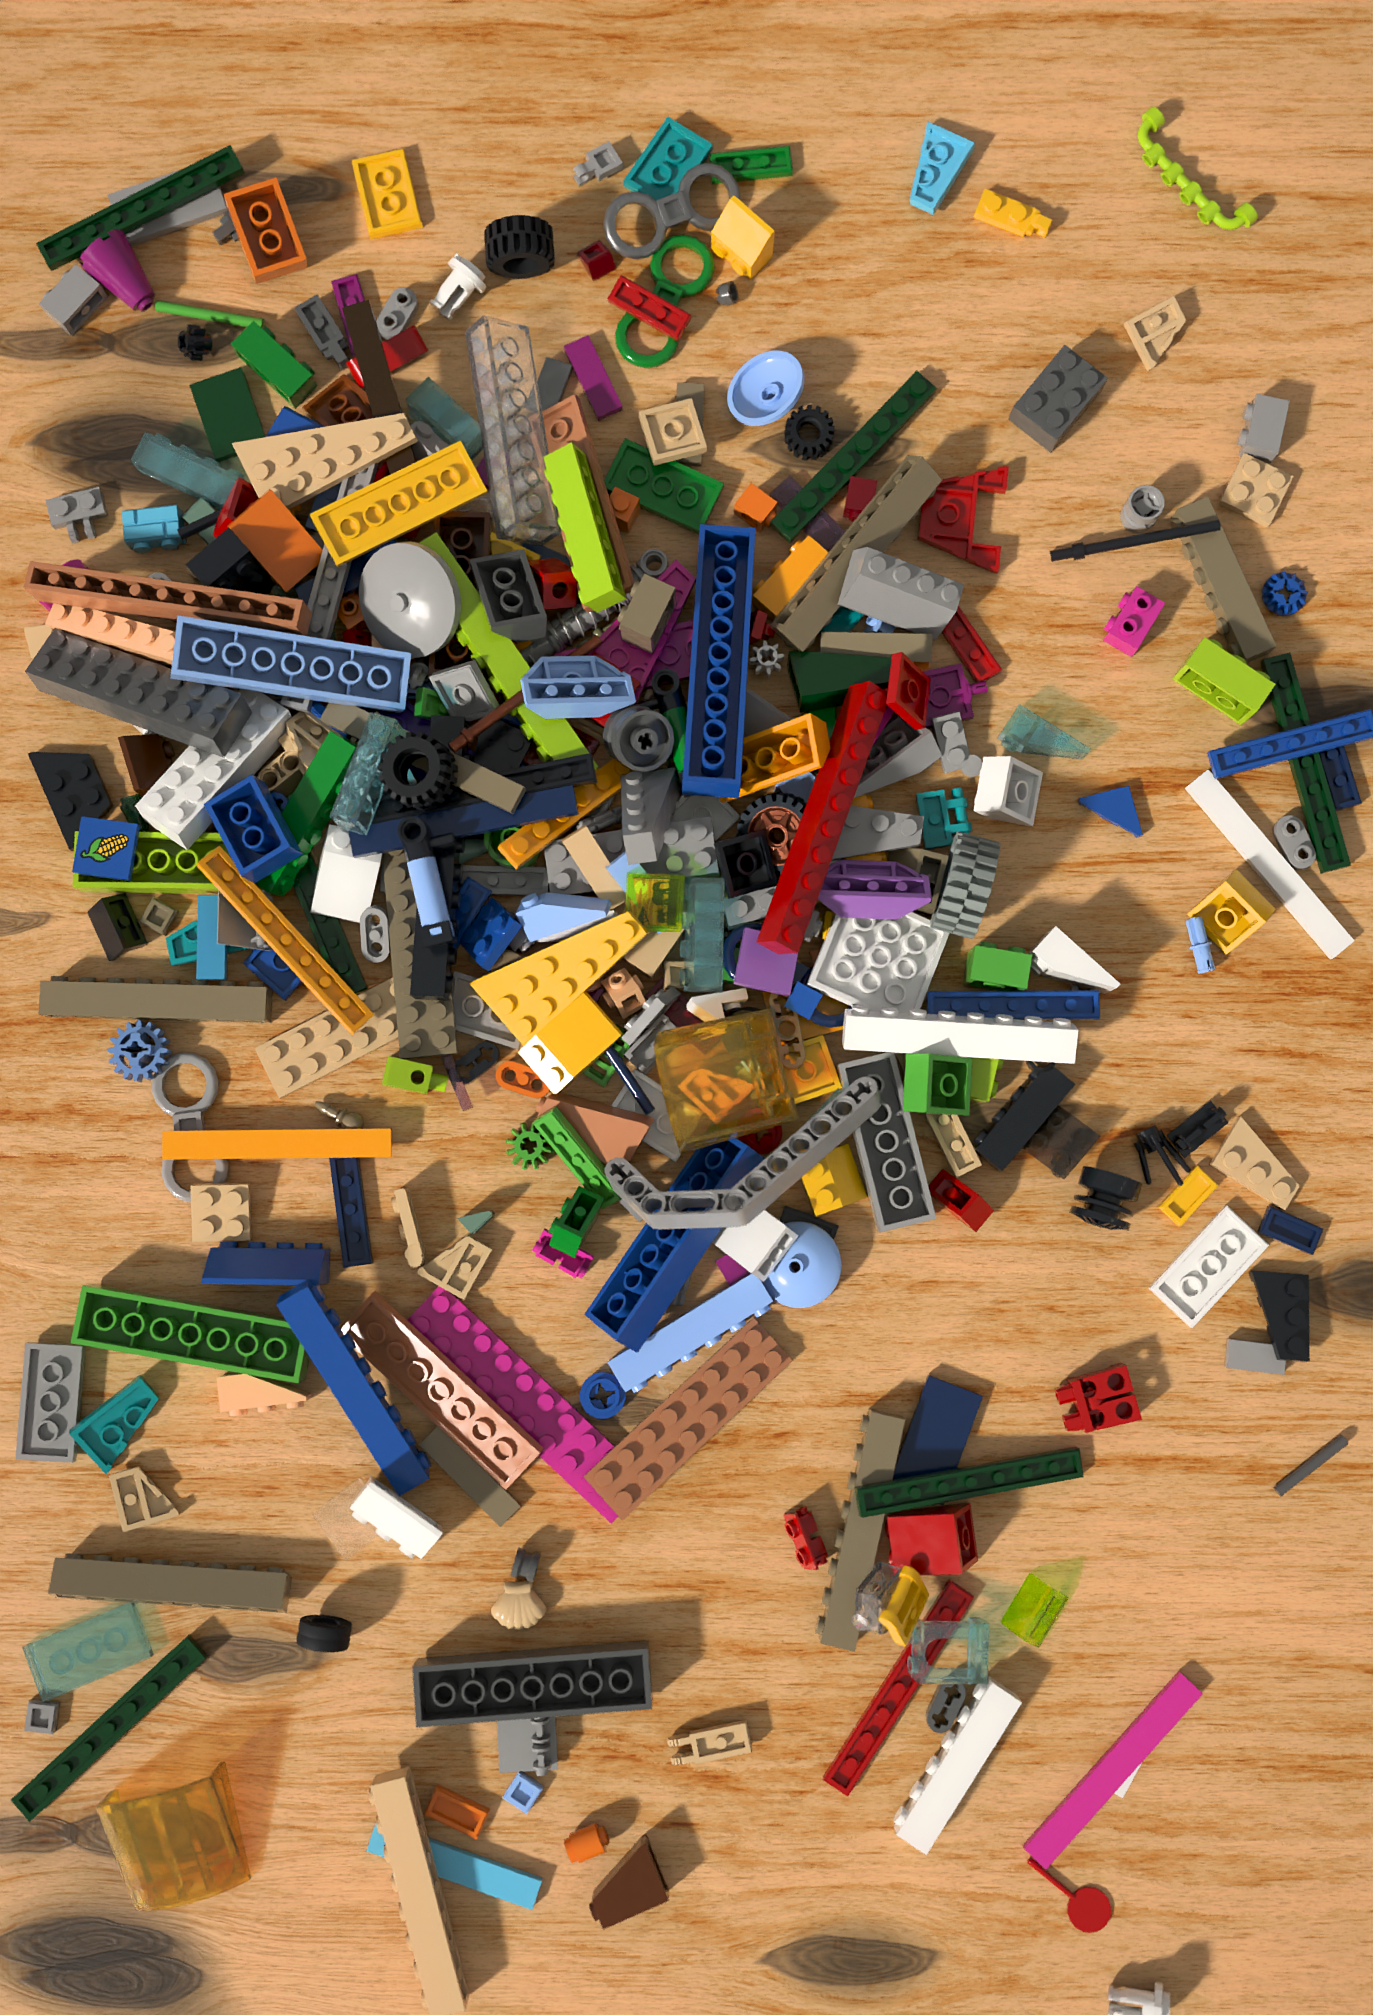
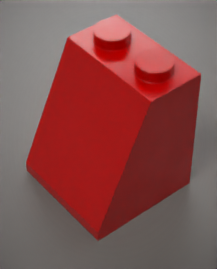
M970 1502L896 1511L887 1517L885 1533L887 1538H890L891 1545L889 1563L894 1568L895 1576H899L903 1566L915 1569L919 1575L963 1574L978 1562Z

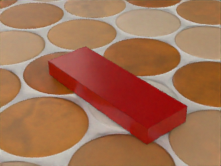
M620 275L607 298L609 303L677 342L692 319L691 314Z
M958 605L956 613L941 633L975 683L987 681L1000 673L1002 668Z

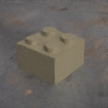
M644 573L641 581H635L630 592V596L633 598L628 607L624 605L621 609L618 622H620L619 630H621L622 641L653 654L676 607V588Z

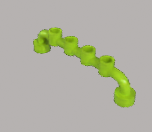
M1151 106L1142 114L1143 123L1140 125L1137 135L1139 144L1145 150L1142 154L1143 161L1151 168L1158 164L1164 170L1160 176L1167 186L1171 187L1175 182L1180 186L1182 191L1179 193V197L1185 205L1189 206L1195 202L1201 208L1197 213L1201 222L1208 225L1213 221L1222 229L1234 230L1241 226L1249 228L1258 219L1256 210L1247 202H1244L1235 210V218L1224 216L1219 205L1215 201L1209 200L1203 194L1199 184L1195 181L1191 182L1184 174L1182 167L1177 162H1172L1165 155L1163 147L1158 143H1154L1149 138V131L1156 132L1165 124L1162 113L1156 107Z

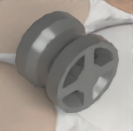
M519 1547L512 1567L511 1577L517 1578L522 1576L527 1581L533 1583L541 1553H526L525 1549Z

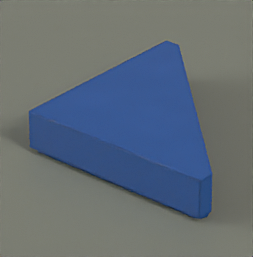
M1129 786L1082 797L1077 800L1079 805H1083L1106 821L1130 832L1136 838L1143 835Z

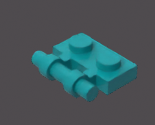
M962 788L951 790L953 797L951 800H946L944 789L916 794L918 815L924 816L922 828L924 850L951 846L953 842L952 835L956 834V832L969 835L972 832L971 822H968L966 813L968 802L967 798H964ZM948 810H955L957 824L950 825Z

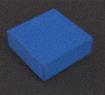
M797 981L784 1006L810 1020L823 995Z

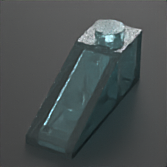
M1020 704L997 738L1002 741L1001 744L1006 749L1012 752L1017 750L1025 754L1083 759L1091 749Z

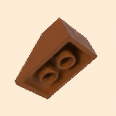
M345 374L302 407L313 421L325 427L374 418L367 393Z

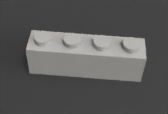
M864 547L852 552L837 605L911 633L933 634L934 641L956 613L964 584L873 548Z

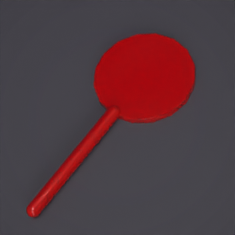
M1032 1859L1027 1860L1031 1867L1070 1898L1067 1904V1913L1071 1923L1077 1929L1086 1933H1094L1100 1931L1108 1924L1111 1917V1905L1109 1899L1101 1890L1086 1886L1072 1893Z

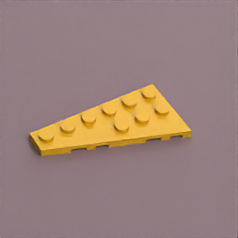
M627 911L474 980L469 984L521 1044L525 1046L549 1022L596 983L639 943L649 931L631 911Z

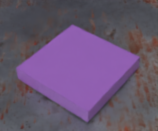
M746 927L743 931L733 984L789 996L791 994L798 953L777 954L756 942L760 933L759 930Z

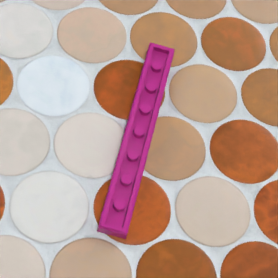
M1178 1671L1022 1845L1023 1848L1043 1868L1047 1869L1203 1693Z

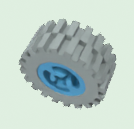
M956 832L949 849V857L936 909L932 913L930 928L970 939L975 937L979 924H981L995 878V870L998 865L997 859L1000 854L999 842Z

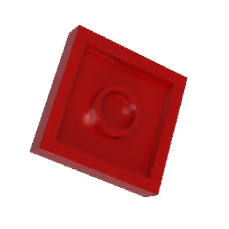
M903 652L892 654L888 688L883 689L887 691L886 704L913 729H924L931 679Z

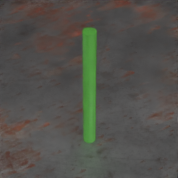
M157 300L155 304L157 312L248 327L253 321L261 328L265 325L264 318Z

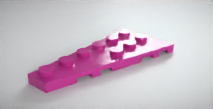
M677 560L657 578L676 588V607L653 654L622 641L621 630H619L620 622H618L617 618L599 637L602 644L587 655L591 656L595 651L640 681L641 686L635 693V703H637L696 583V578Z

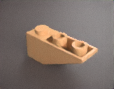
M242 1373L225 1374L216 1377L220 1412L229 1411L230 1416L247 1414V1409L258 1407V1412L276 1410V1405L287 1404V1408L304 1406V1401L312 1398V1393L271 1378Z

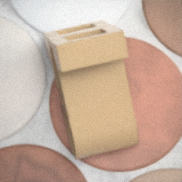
M287 733L277 739L285 751L263 768L257 776L258 779L266 783L270 793L278 792L285 797L297 788L305 774ZM297 762H299L298 766L294 770H292L293 766ZM277 780L276 784L271 787L272 783Z

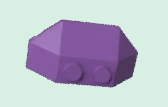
M838 860L831 864L818 896L819 901L841 918L899 919L928 904L932 899L929 876L919 874L898 862Z

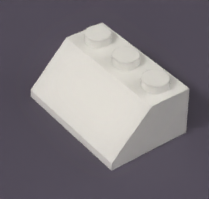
M373 1476L369 1478L350 1505V1509L354 1511L352 1516L364 1525L370 1522L376 1526V1534L388 1542L391 1538L401 1544L399 1550L412 1559L415 1555L422 1559L443 1534L440 1524L401 1496L399 1497L398 1494Z

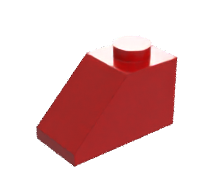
M944 1169L928 1185L930 1195L958 1220L975 1232L979 1230L994 1212L979 1194Z

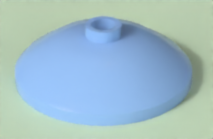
M785 351L764 352L746 362L737 371L728 389L727 402L733 416L745 425L763 426L786 415L794 407L803 391L805 376L801 364L792 354Z
M802 1221L788 1222L784 1225L796 1233L798 1237L767 1279L761 1282L770 1297L785 1306L793 1308L814 1306L825 1300L836 1288L842 1269L841 1255L833 1238L819 1226ZM793 1261H796L800 1264V1270L798 1272H795L791 1269V1263Z

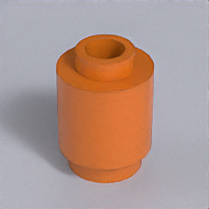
M597 1823L570 1833V1837L564 1839L565 1849L571 1863L577 1861L582 1863L606 1853V1845L610 1844L605 1827H599Z

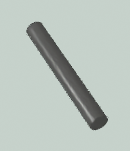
M1342 1435L1338 1436L1273 1488L1276 1493L1282 1497L1349 1444Z

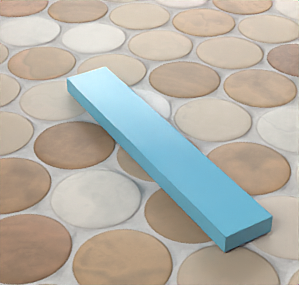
M375 1824L366 1851L384 1857L383 1834H379ZM429 1837L438 1877L524 1908L533 1909L542 1883V1877Z

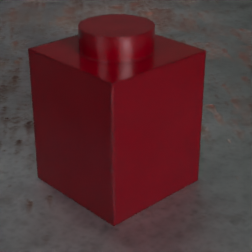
M850 476L843 513L844 518H848L851 522L855 521L875 496L877 480Z

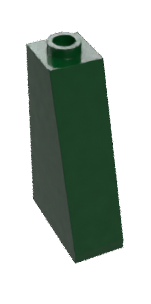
M789 651L787 671L799 712L842 706L850 685L871 681L882 689L888 688L892 657Z

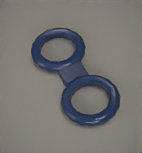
M743 924L732 930L725 939L722 949L723 966L731 979L734 980L737 967L734 959L735 946L742 938L744 929L747 927L760 931L763 924ZM798 961L796 962L791 992L797 981L804 985L807 984L814 966L809 968ZM815 1009L810 1020L817 1025L828 1028L840 1027L844 1023V1012L840 1015L829 1016Z

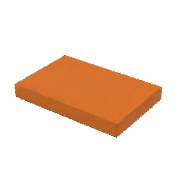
M271 489L266 491L227 526L286 593L320 562L322 548Z

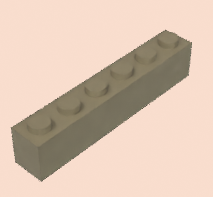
M1207 496L1178 508L1171 517V527L1175 528L1217 520L1218 517L1209 497ZM1221 524L1220 531L1180 538L1183 544V555L1186 560H1190L1194 568V579L1198 585L1202 586L1205 593V603L1209 610H1213L1217 619L1216 627L1219 633L1225 636L1228 643V653L1242 657L1247 663L1269 654L1276 647V644Z

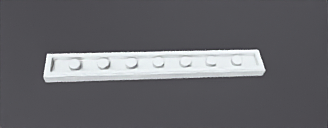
M1209 769L1185 788L1330 960L1354 942L1348 932L1221 783L1214 779Z

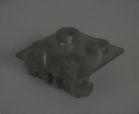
M1058 1105L1022 1149L1048 1167L1057 1178L1065 1179L1100 1138V1135Z

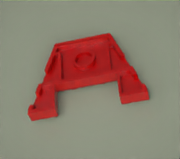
M1009 466L998 467L997 470L987 472L983 470L964 477L955 476L942 479L936 487L934 495L921 506L918 540L997 574L1000 565L1001 546L973 543L977 491L998 494L1006 493Z

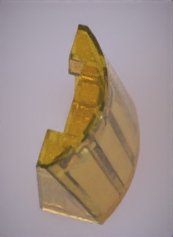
M770 1008L658 1032L653 1044L668 1117L680 1154L799 1119L793 1093L789 1091L775 1039L777 1033Z
M225 1761L220 1762L208 1777L157 1794L120 1802L118 1790H112L96 1806L135 1910L158 1911L188 1905L221 1894L251 1879Z

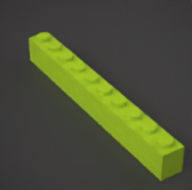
M436 532L419 544H423L439 554L448 564L457 581L461 597V615L455 635L462 646L467 645L473 653L471 658L476 661L479 669H484L489 676L487 681L495 693L500 692L506 701L522 689L520 680L530 670V667L511 639L491 631L480 594ZM525 702L509 713L512 717L516 715L521 725L519 727L523 735L528 740L532 739L538 747L536 752L542 762L589 753L565 718L545 719L525 707ZM593 759L594 767H595V772H596V770L598 769V765L596 764V762H595L594 759Z

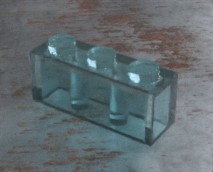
M429 376L405 399L409 408L407 413L415 422L422 420L449 445L461 440L471 461L490 443L488 431Z

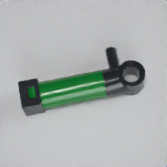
M665 668L658 670L653 675L652 689L655 698L635 704L644 705L653 710L658 709L659 713L666 717L672 726L674 734L672 756L682 789L687 705L677 673ZM668 681L673 684V687L668 691H663L659 688V685L662 682ZM684 795V798H687V797H690V796H694V795Z

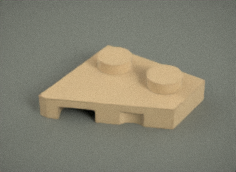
M300 711L287 720L285 724V730L305 772L330 730L338 733L321 722L311 711L310 713Z
M468 1235L418 1269L417 1274L465 1300L493 1249Z

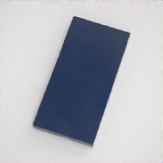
M927 1375L896 1460L892 1480L957 1468L983 1396Z

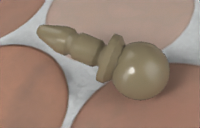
M315 1102V1106L321 1113L327 1114V1116L336 1120V1126H342V1129H363L364 1119L359 1113L349 1112L347 1108L341 1111L326 1102Z

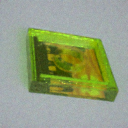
M627 872L625 912L631 911L648 931L682 932L685 875Z

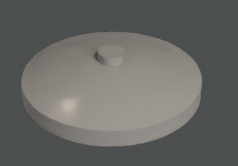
M398 542L379 549L366 563L360 579L359 601L366 625L376 640L386 649L411 653V658L427 656L445 647L454 636L459 624L461 597L455 576L443 558L423 544Z

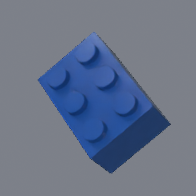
M254 775L248 776L204 803L240 875L247 880L256 883L303 854L266 783Z

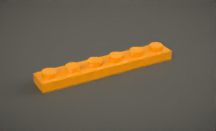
M612 759L595 772L597 783L574 788L579 815L525 825L499 844L498 850L517 870L621 791L620 775H627L635 770Z

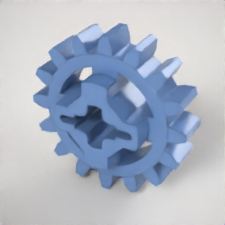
M137 1020L136 1026L133 1023L127 1022V1030L117 1029V1033L120 1035L118 1039L110 1038V1041L115 1046L114 1048L107 1049V1052L114 1054L109 1063L117 1065L114 1071L120 1075L123 1074L124 1079L131 1080L133 1078L136 1082H142L144 1076L145 1079L151 1081L153 1080V1072L160 1075L163 1073L160 1068L161 1064H169L164 1057L165 1055L172 1054L171 1050L165 1048L170 1043V1039L161 1038L165 1031L160 1028L156 1029V1025L148 1022L146 1025L144 1021ZM148 1034L153 1038L155 1045H152L150 1043V1037H148ZM142 1047H143L144 1049H147V1050H148V1051L139 1052L137 1055L134 1054V1053H131V1052H137V1051L142 1050ZM124 1057H127L131 1068L126 1064Z

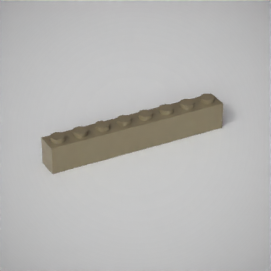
M907 455L769 625L790 648L804 651L814 643L815 636L820 630L831 622L832 615L840 607L837 604L853 550L870 547L884 553L888 546L900 537L905 525L917 516L922 504L934 495L936 487L942 479L924 457Z
M51 976L50 981H40L38 1015L63 1018L271 1023L273 990L264 987V982L255 981L247 982V986H236L235 981H219V986L208 985V981L191 980V985H180V980L163 979V984H152V979L136 978L135 983H124L123 978H107V982H96V978L79 977V982L68 981V977Z
M869 1409L867 1415H862L859 1432H863L861 1444L856 1443L853 1460L857 1461L855 1472L850 1471L847 1482V1489L851 1490L849 1501L844 1500L840 1517L845 1518L842 1530L837 1529L834 1546L838 1547L836 1559L831 1558L828 1568V1575L832 1576L830 1588H824L821 1603L826 1605L824 1615L818 1616L815 1633L819 1634L820 1644L855 1652L885 1514L864 1518L859 1517L855 1487L893 1479L905 1419L902 1416Z
M66 1553L65 1558L55 1557L48 1594L56 1598L287 1613L292 1577L284 1573V1568L267 1567V1572L255 1571L256 1567L250 1565H238V1570L227 1569L226 1564L210 1563L209 1568L198 1567V1563L191 1561H181L180 1566L169 1565L170 1561L162 1559H152L151 1564L140 1563L141 1559L124 1557L122 1562H115L109 1556L95 1555L94 1560L83 1559V1555Z

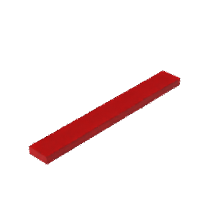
M948 1579L823 1776L825 1782L847 1797L849 1796L974 1599L971 1593Z

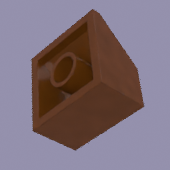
M159 734L118 737L133 789L142 797L173 764L171 757H174L175 753L172 744Z

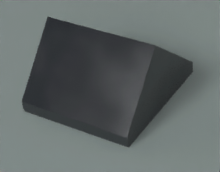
M764 829L725 838L714 843L728 899L778 884Z

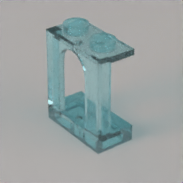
M968 1617V1621H922L918 1619L909 1639L910 1644H912V1656L908 1657L907 1663L908 1672L919 1684H988L989 1623L980 1617ZM935 1639H968L967 1668H936L930 1666L925 1659L926 1647Z

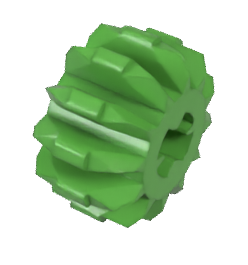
M523 1122L521 1123L523 1133L513 1128L511 1132L517 1137L516 1140L506 1139V1143L512 1144L515 1147L508 1149L506 1153L507 1155L518 1154L512 1160L514 1165L518 1164L523 1158L522 1169H528L530 1160L533 1168L539 1169L537 1159L540 1158L542 1162L548 1163L549 1160L543 1153L544 1151L553 1153L554 1149L545 1147V1144L548 1142L545 1138H542L543 1136L540 1132L536 1133L537 1128L533 1123L531 1124L530 1131H528L527 1124ZM528 1138L533 1142H537V1148H533L535 1152L531 1154L528 1150H523V1144H527L525 1140Z

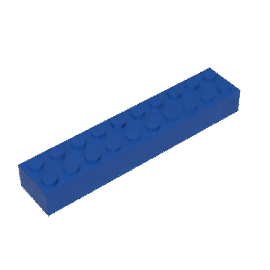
M700 524L682 795L739 798L756 528Z

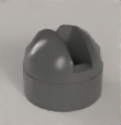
M733 281L718 286L716 293L719 296L716 299L721 305L728 306L738 302V291Z

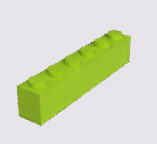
M571 442L543 457L546 465L544 473L553 490L551 498L554 505L558 508L560 515L558 523L565 533L567 540L564 542V545L572 558L573 566H571V570L579 583V598L584 606H588L599 613L627 598L586 455Z

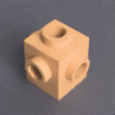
M624 967L601 981L605 993L601 994L610 1009L615 1007L623 1019L643 1008L642 1006L646 1001L641 990L644 987L636 974L631 977Z

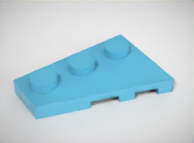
M927 121L926 134L922 143L920 160L910 195V205L934 215L974 151L975 142Z

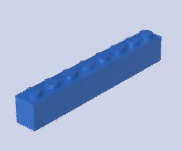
M307 1279L280 1295L276 1305L400 1497L429 1479L431 1462L424 1451L419 1453L414 1445L417 1442L412 1431L409 1428L404 1429L399 1420L402 1418L396 1406L388 1404L385 1399L387 1394L379 1380L374 1382L369 1374L371 1368L367 1360L363 1356L359 1358L355 1352L356 1344L348 1332L344 1334L339 1326L341 1324L340 1318L333 1308L329 1310L323 1300L326 1297L318 1284L313 1285L310 1279Z

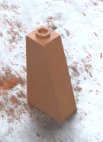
M560 1092L556 1095L552 1093L548 1098L543 1096L535 1109L539 1113L538 1116L556 1106L598 1159L605 1164L614 1158H624L630 1163L655 1120L647 1115Z

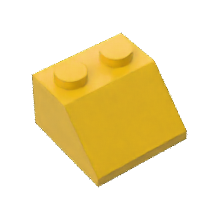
M733 195L711 231V247L720 258L725 257L739 275H745L748 279L752 280L773 258L775 231Z
M1235 869L1190 910L1187 915L1190 918L1202 917L1206 934L1227 955L1265 924L1276 909Z
M849 1144L834 1148L800 1178L814 1216L838 1209L867 1197Z

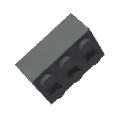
M1064 345L1013 406L1008 420L1051 453L1102 392L1108 378L1068 346Z

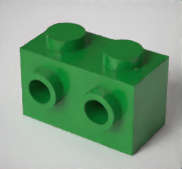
M578 1186L571 1199L567 1197L560 1211L562 1213L561 1217H555L549 1229V1233L553 1234L549 1246L575 1258L598 1218L604 1198Z

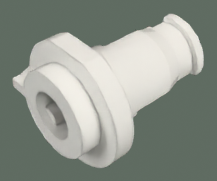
M457 253L448 262L453 271L439 288L437 296L429 301L431 305L440 309V313L449 320L453 318V313L464 304L474 289L483 293L487 288L483 283L485 279L484 274L469 260Z
M1155 1982V1992L1133 1988L1117 1989L1113 1988V1985H1109L1108 2000L1143 2005V2008L1109 2003L1108 2015H1170V1992L1162 1991L1163 1983Z

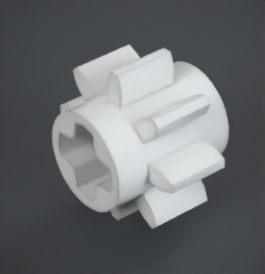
M764 641L760 649L753 647L752 652L757 657L750 658L749 663L751 665L756 664V675L762 672L766 673V676L770 678L773 670L781 671V666L777 662L784 660V654L777 653L778 644L772 647ZM762 657H772L771 661L768 660L765 663L762 662Z

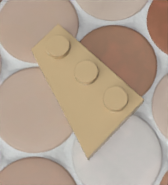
M1241 1116L1237 1117L1209 1165L1279 1209L1286 1210L1300 1187L1299 1184Z

